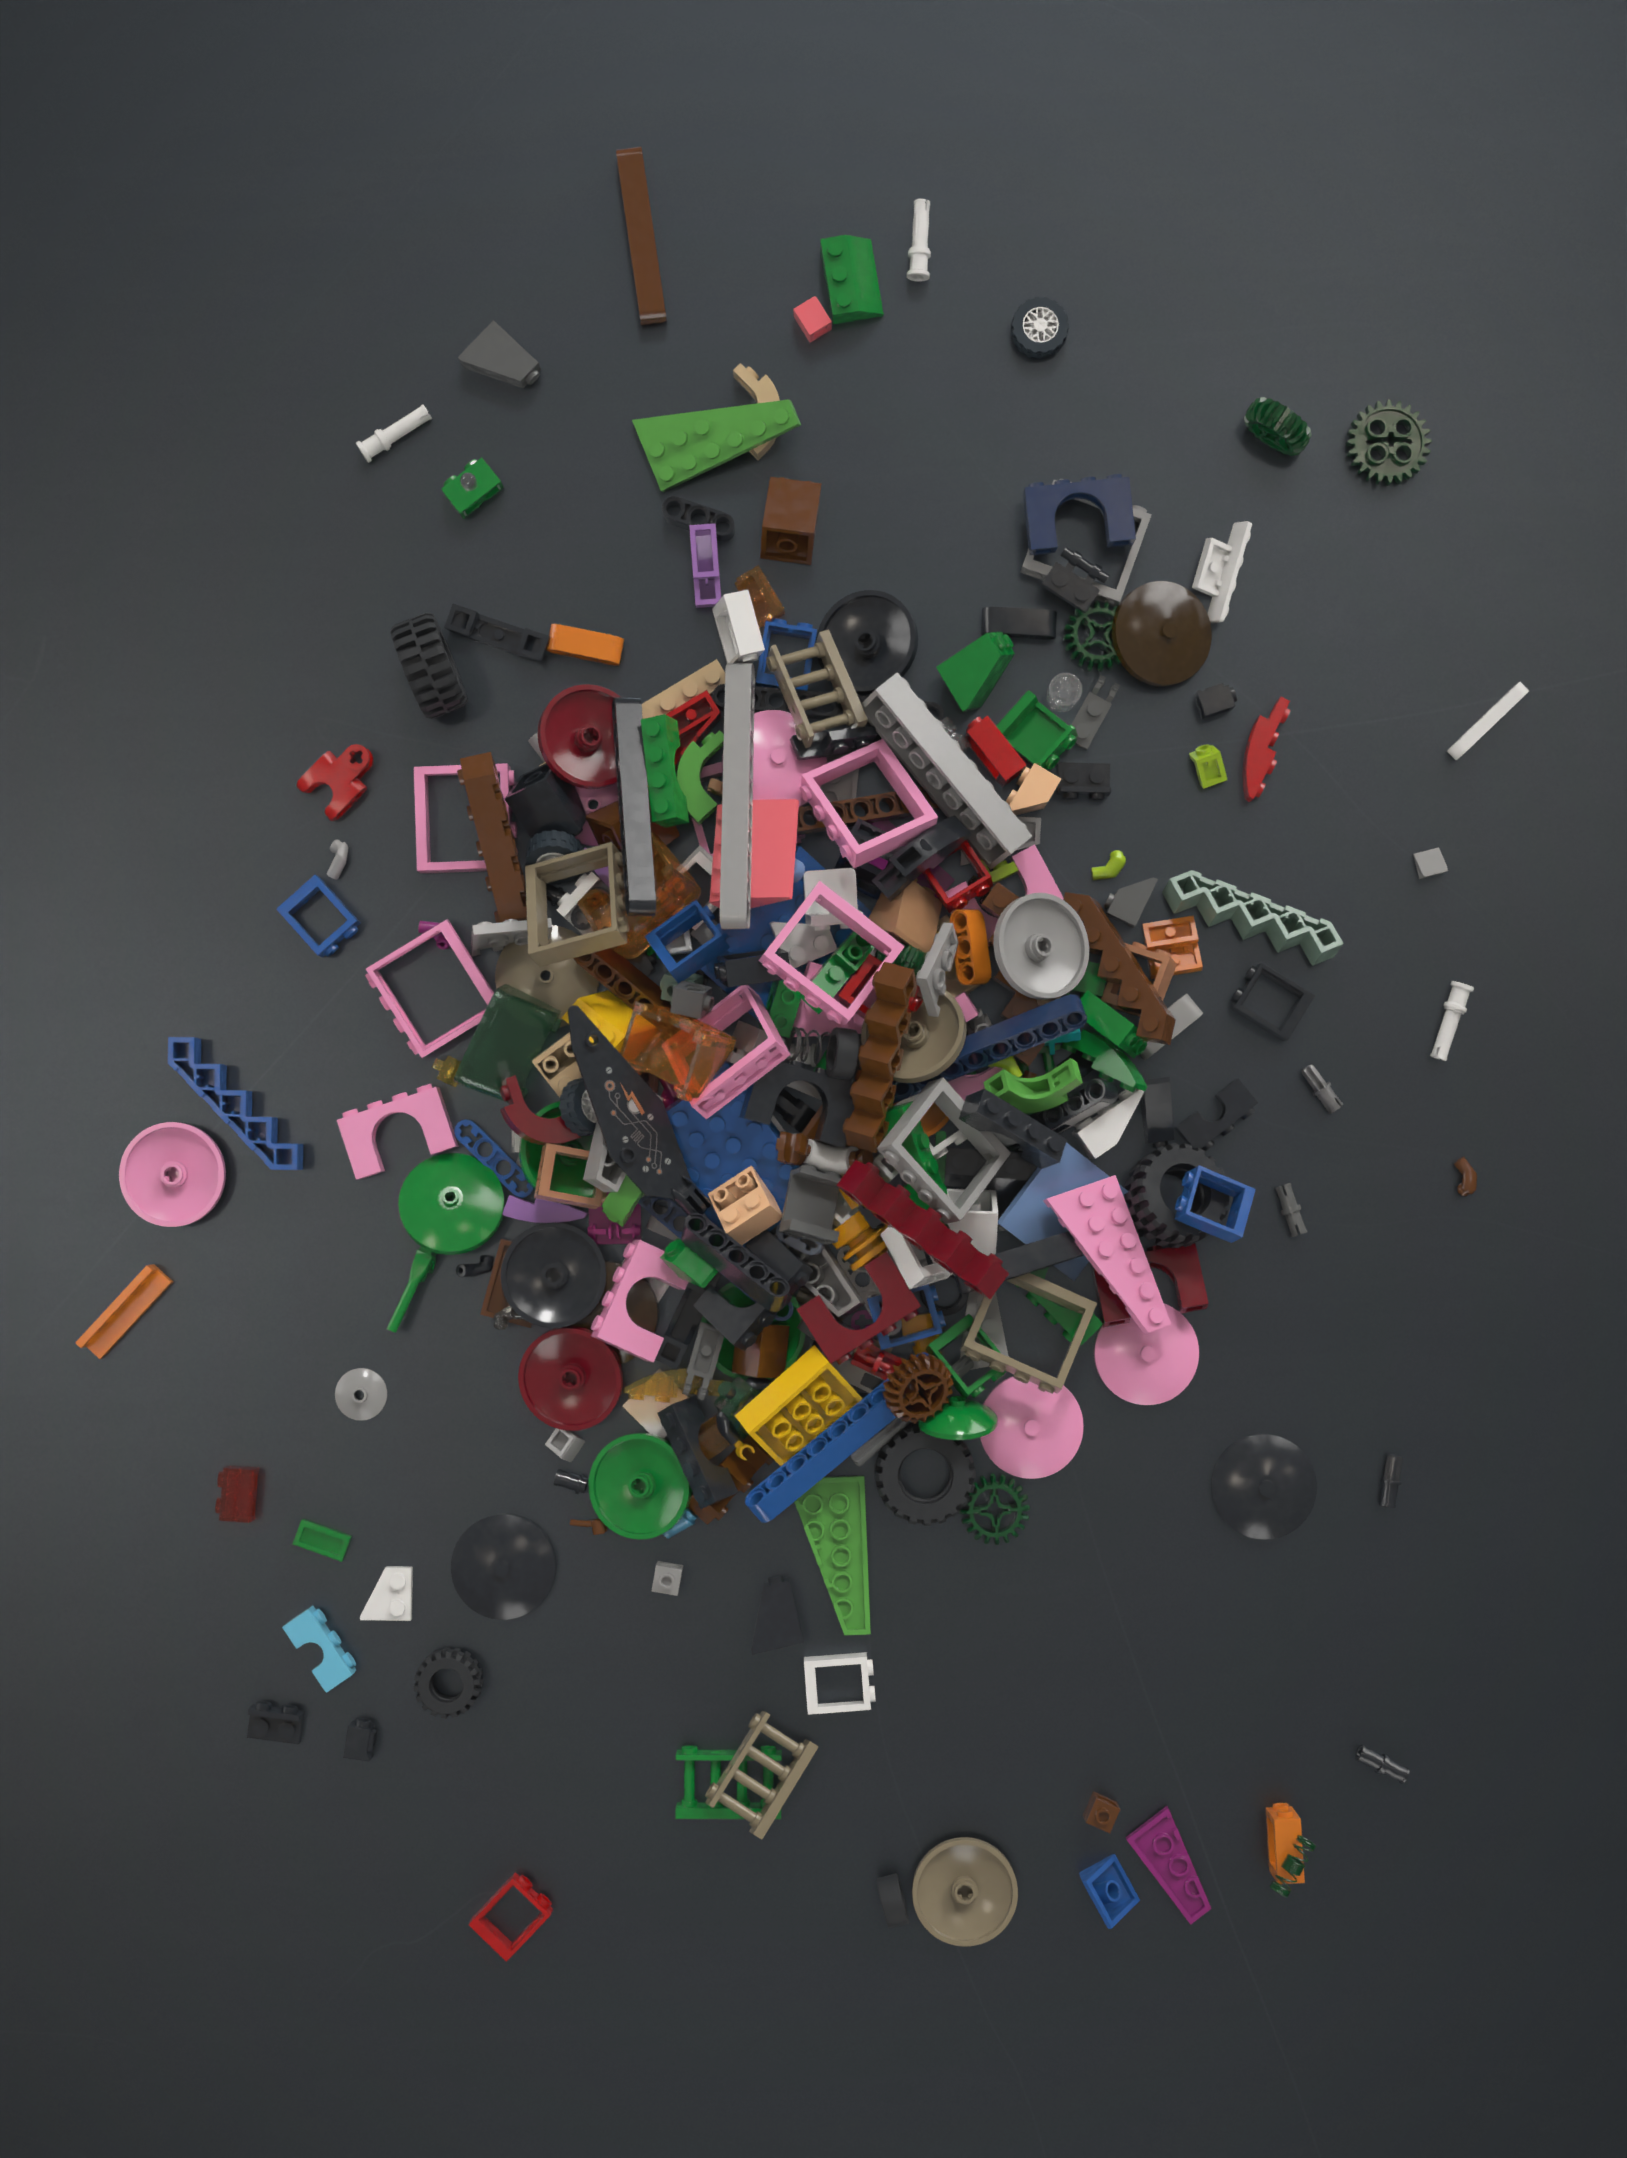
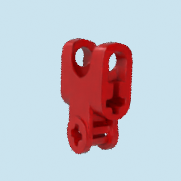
M358 744L349 746L338 758L331 751H328L297 781V788L303 793H311L320 785H329L332 789L333 797L330 804L325 808V814L330 821L339 820L367 790V786L360 779L373 766V754L370 750ZM356 754L361 755L362 763L356 762L354 757Z

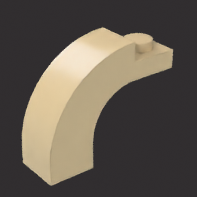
M741 363L733 370L734 378L750 393L756 403L780 401L778 392L767 375L758 381L759 377L756 372L749 366L745 368ZM776 438L749 452L759 460L771 448Z

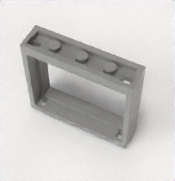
M1075 499L1077 501L1097 507L1095 504L1088 500ZM1132 506L1134 521L1140 524L1136 533V540L1131 546L1117 588L1113 589L1096 582L1092 583L1093 586L1100 590L1095 598L1098 601L1104 603L1107 601L1112 606H1118L1152 515L1146 513L1147 510L1141 506ZM1028 549L1020 572L1044 581L1052 566L1033 560L1034 555L1029 556Z
M940 1078L926 1084L877 1149L886 1158V1162L899 1172L901 1179L918 1193L920 1200L942 1216L941 1220L948 1224L962 1220L1011 1153L992 1132H979L959 1119L964 1100L944 1078ZM934 1102L987 1160L955 1204L901 1145Z

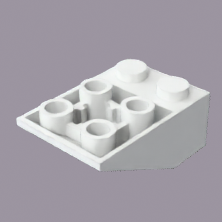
M1125 1089L1118 1094L1120 1100L1097 1112L1098 1115L1094 1118L1088 1117L1075 1125L1076 1130L1072 1134L1090 1159H1096L1118 1143L1144 1091L1135 1089L1133 1093Z

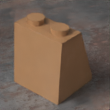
M916 878L891 902L881 893L868 919L899 943L903 942L904 944L912 945V947L927 953L934 943L942 902L935 897L933 890L919 885Z

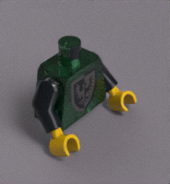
M738 1376L731 1383L724 1381L718 1387L720 1396L714 1402L718 1410L716 1414L717 1429L731 1446L734 1445L736 1447L737 1456L743 1460H747L742 1455L744 1448H748L753 1454L755 1450L751 1445L741 1442L740 1438L745 1440L749 1434L735 1415L772 1383L767 1378L749 1377L746 1380Z

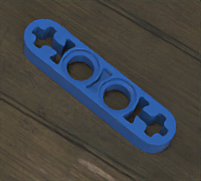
M461 1120L457 1123L454 1130L456 1138L484 1166L492 1169L499 1181L508 1190L521 1198L532 1194L534 1188L529 1183L527 1184L529 1189L527 1192H518L516 1190L518 1184L514 1180L510 1184L506 1181L514 1175L516 1170L520 1172L516 1176L520 1181L527 1179L523 1174L522 1168L472 1120ZM463 1125L466 1127L471 1125L473 1127L471 1133L475 1137H478L479 1133L483 1136L475 1142L473 1148L469 1145L473 1140L469 1136H461L463 1133L461 1127ZM483 1142H488L492 1146V1153L488 1157H482L478 1152V1147ZM501 1160H506L511 1164V1171L507 1175H501L497 1171V1164Z

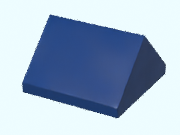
M1115 1854L1079 1872L1087 1892L1108 1929H1112L1140 1901Z

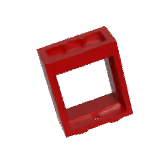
M988 715L983 719L979 716L968 724L964 740L1002 788L1023 773L1026 763Z
M967 840L951 854L961 849L980 877L979 880L949 898L929 868L922 873L948 913L953 910L963 909L968 904V901L976 896H984L993 886L991 875Z
M871 954L867 956L839 993L838 997L841 1004L847 1008L851 1005L882 961ZM917 986L915 997L909 998L908 1012H916L923 1002L919 986ZM862 1004L856 1011V1014L865 1019L869 1008Z
M516 1872L482 1906L469 1923V1926L506 1962L551 1916L553 1910L551 1901L544 1894L535 1892L531 1888L533 1885L530 1880L524 1875L519 1876ZM515 1886L540 1913L511 1942L485 1915Z

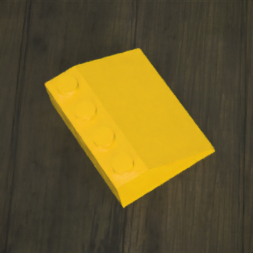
M814 1345L740 1410L735 1417L747 1433L782 1466L863 1398Z

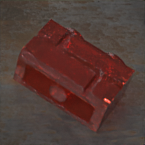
M229 1465L223 1468V1472H219L217 1485L222 1487L221 1498L216 1500L215 1512L219 1514L220 1521L251 1523L255 1520L258 1467Z

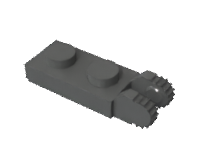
M1102 675L1099 677L1092 692L1088 693L1071 724L1076 728L1078 734L1075 744L1085 750L1088 749L1112 705L1111 701L1120 687L1117 683L1112 685L1106 700L1097 696L1106 679Z
M700 1322L682 1394L688 1396L692 1388L693 1377H701L703 1381L698 1390V1399L704 1400L709 1381L713 1378L724 1335L711 1324Z

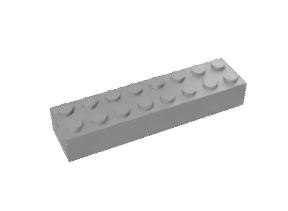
M898 673L894 674L861 704L868 722L875 726L877 733L884 739L947 818L955 815L971 832L972 835L967 839V842L990 870L1032 837L1027 826L1022 821H1019L1011 811L1010 805L1001 799L991 782L982 776L976 764L963 753L959 743L949 736L944 730L943 724L930 713L925 702L916 696L907 680Z

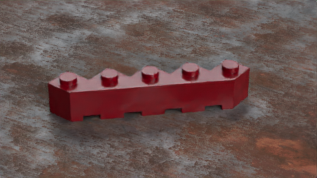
M855 1160L837 1186L858 1205L862 1204L870 1210L873 1216L886 1226L892 1227L902 1234L903 1238L917 1249L925 1251L948 1272L954 1273L964 1280V1284L972 1290L991 1299L1009 1275L1001 1266L1003 1261L992 1253L987 1256L978 1251L971 1244L973 1239L965 1232L959 1230L956 1233L947 1228L940 1221L942 1216L934 1209L929 1207L925 1210L916 1205L909 1198L911 1193L903 1186L898 1184L897 1187H894L885 1182L878 1175L881 1171L870 1162H867L865 1165Z

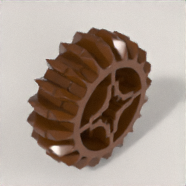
M921 1352L918 1357L911 1354L909 1360L901 1358L902 1364L899 1366L893 1365L895 1371L887 1373L889 1381L883 1383L886 1390L882 1393L886 1399V1406L895 1417L905 1422L910 1421L916 1424L919 1419L925 1422L927 1416L935 1418L934 1413L937 1410L943 1411L942 1404L949 1403L947 1396L953 1394L951 1386L954 1383L950 1370L942 1360L931 1354L927 1356Z

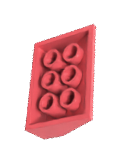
M797 799L753 800L751 908L792 899L799 801ZM722 804L717 805L709 903L720 908Z

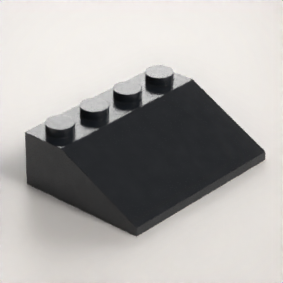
M946 1147L949 1152L946 1154L944 1184L947 1189H966L987 1160L978 1150ZM1011 1153L984 1189L996 1190L998 1220L1037 1169V1166L1022 1158V1154ZM998 1224L997 1230L1007 1231L1005 1228Z

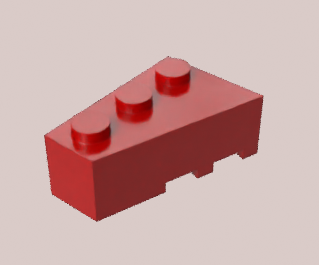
M707 690L666 714L678 721L680 747L675 752V771L678 769L680 759L690 743L694 741L698 745L722 718L718 707Z

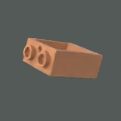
M1133 942L1132 945L1125 943L1133 955L1161 964L1153 986L1163 1001L1177 963L1170 957L1171 954L1166 951L1156 949V952L1147 950L1148 947L1141 943ZM1108 982L1101 1000L1111 1008L1126 1012L1117 1006L1119 997L1117 992L1121 984ZM1126 1012V1013H1129V1014H1132V1015H1135V1016H1138V1017H1140V1015H1141V1014H1138V1013Z
M546 1143L542 1147L534 1198L591 1209L600 1207V1204L606 1199L607 1192H603L595 1186L592 1198L550 1190L555 1155L588 1160L589 1151Z

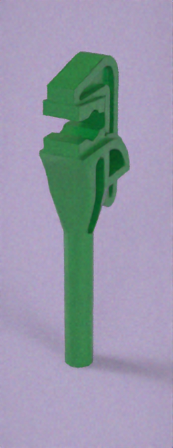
M421 1246L419 1250L417 1249L411 1266L409 1281L387 1326L388 1330L394 1333L397 1332L420 1282H424L428 1273H433L437 1253L426 1250Z

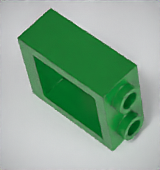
M1086 991L1081 998L1087 1015L1086 1023L1133 1059L1140 1055L1146 1049L1147 1041L1136 1036L1138 1028L1090 991Z
M970 1314L940 1335L925 1349L928 1354L942 1360L950 1370L954 1383L953 1386L965 1399L970 1395L973 1398L977 1397L986 1389L984 1384L990 1379L996 1382L1006 1374L1005 1370L1002 1373L991 1369L967 1387L940 1353L958 1337L969 1331L973 1322V1317ZM980 1327L975 1341L1001 1353Z

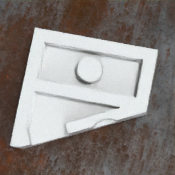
M773 921L769 923L775 938L787 923ZM797 923L779 947L788 952L789 962L793 968L825 956L837 949L830 930L816 931L814 926L804 923Z
M385 1567L360 1615V1620L411 1621L413 1567Z

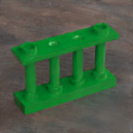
M692 1745L682 1746V1750H677L676 1760H684V1799L676 1804L675 1819H744L718 1801L714 1808H712L705 1802H697V1799H695V1760L711 1761V1786L713 1782L717 1784L721 1777V1761H731L737 1750H698L697 1746ZM775 1746L761 1747V1752L775 1761H781L782 1750H776ZM747 1755L738 1767L745 1774H747V1761H755ZM763 1766V1786L768 1789H774V1773ZM737 1782V1799L735 1800L755 1813L757 1811L761 1812L766 1804L763 1802L764 1799H761L760 1803H750V1800L747 1799V1787ZM782 1808L775 1819H781Z

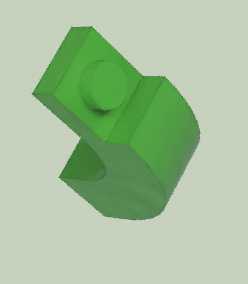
M720 730L716 734L711 732L701 742L703 744L701 748L692 741L684 751L678 765L677 780L687 799L688 814L698 825H701L717 810V803L706 793L701 785V772L706 762L724 746V734Z
M1070 1058L1052 1071L1039 1077L1020 1078L1003 1069L983 1083L986 1090L1023 1113H1035L1054 1108L1068 1101L1067 1093L1082 1084L1083 1081L1077 1062Z
M626 1175L618 1192H610L601 1206L603 1207L602 1212L606 1214L609 1220L623 1227L629 1220L643 1193Z

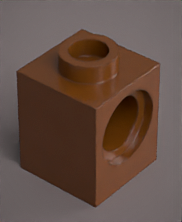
M1093 1791L1083 1817L1087 1824L1110 1833L1120 1812V1807L1116 1801Z

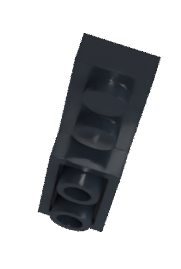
M955 815L924 831L889 858L891 863L872 879V882L891 902L926 869L931 867L933 870L972 834Z

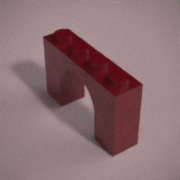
M1196 1244L1179 1248H1163L1160 1245L1147 1248L1145 1255L1150 1268L1159 1269L1171 1278L1175 1286L1180 1313L1207 1309L1209 1303ZM1091 1264L1103 1328L1129 1323L1131 1316L1125 1309V1304L1117 1294L1111 1291L1108 1287L1109 1283L1102 1274H1098Z
M887 1252L864 1266L878 1287L883 1302L880 1316L871 1326L861 1330H851L843 1327L833 1317L820 1295L797 1309L831 1364L835 1361L838 1365L844 1363L852 1357L850 1352L857 1347L861 1351L875 1343L872 1338L879 1333L886 1336L897 1329L896 1322L903 1318L908 1322L920 1314L917 1310L921 1307L920 1303L911 1289L908 1288L904 1278Z

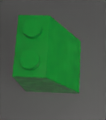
M1002 632L986 633L936 667L962 712L978 710L983 706L1015 655L1012 650L1014 647L1013 642L1007 634L1003 635Z

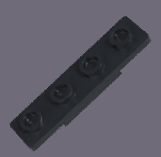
M868 725L859 728H845L814 733L815 736L809 748H805L803 741L799 740L797 735H793L790 738V742L797 759L807 760L850 754L882 738L877 733L875 726Z

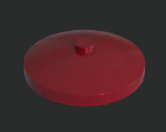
M576 685L557 694L543 710L538 724L539 748L546 764L563 781L584 789H600L617 783L612 701L614 697L620 696L615 692L597 685Z
M578 1326L551 1329L534 1340L522 1357L518 1373L522 1398L529 1410L539 1420L551 1427L567 1431H578L595 1426L611 1413L621 1396L623 1370L620 1360L613 1347L592 1337L593 1331Z

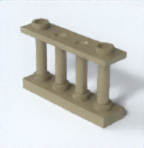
M829 630L819 632L814 647L781 656L777 646H771L768 657H766V664L769 671L775 675L795 722L797 738L803 741L805 748L811 747L815 736L814 733L845 724L851 728L866 726L867 716ZM813 657L822 659L824 669L790 678L785 667L786 665ZM825 679L831 681L834 687L833 692L802 701L799 700L795 690L797 687ZM837 702L841 704L843 714L814 723H809L805 714V710Z
M761 1711L760 1714L756 1713L752 1717L748 1725L751 1729L717 1784L713 1782L705 1794V1797H707L706 1804L714 1808L718 1801L750 1822L751 1829L749 1832L761 1840L818 1749V1746L811 1741L805 1739L803 1743H797L766 1723L770 1714ZM760 1732L792 1752L794 1758L789 1766H782L752 1746ZM746 1755L778 1775L780 1781L775 1789L766 1788L738 1769ZM731 1778L764 1799L763 1802L766 1804L761 1812H753L723 1792Z

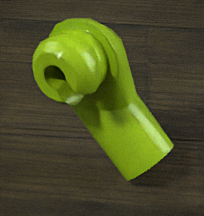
M1115 850L1110 853L1111 857L1106 866L1092 867V879L1100 880L1116 877L1126 863L1123 852Z
M1013 1056L988 1065L989 1067L1003 1068L1017 1077L1023 1075Z

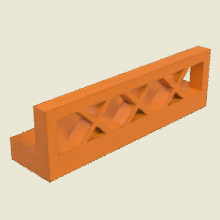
M155 1264L146 1265L75 1343L80 1348L87 1347L99 1359H103L173 1281Z

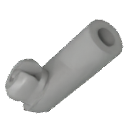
M337 839L330 846V851L336 855L326 873L329 877L336 880L339 879L346 865L349 849L345 842L342 843Z

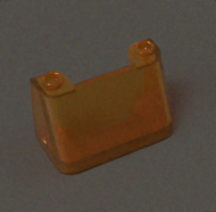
M652 831L656 913L655 916H627L626 914L630 928L629 932H627V944L610 949L627 959H633L641 955L650 946L645 936L690 903L698 900L701 895V888L660 837ZM594 889L586 893L577 904L592 930L595 932L611 927L610 893L608 894L601 889Z
M636 1002L620 1054L639 1075L642 1072H648L674 1085L673 1091L677 1093V1098L690 1102L693 1098H699L733 1052L737 1039L696 1018L670 1013V1007Z

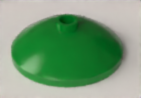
M962 1396L948 1398L949 1403L942 1404L943 1411L937 1410L934 1413L935 1418L927 1416L925 1422L920 1421V1419L918 1420L919 1428L924 1433L948 1440L979 1438L993 1432L998 1425V1418L993 1410L980 1402L969 1398L965 1399Z

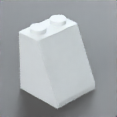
M947 1189V1196L955 1204L965 1189ZM983 1190L961 1221L948 1223L952 1231L958 1233L961 1230L973 1239L971 1244L987 1256L990 1253L996 1254L998 1227L996 1190Z

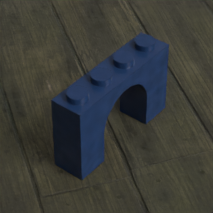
M1112 474L1107 476L1106 479L1096 480V477H1085L1080 479L1081 482L1070 483V480L1063 479L1055 481L1053 485L1035 482L1029 484V487H1025L1023 500L1029 556L1056 552L1058 546L1055 512L1063 503L1072 499L1088 500L1100 509L1105 523L1107 547L1133 545L1136 540L1129 477H1122V474Z

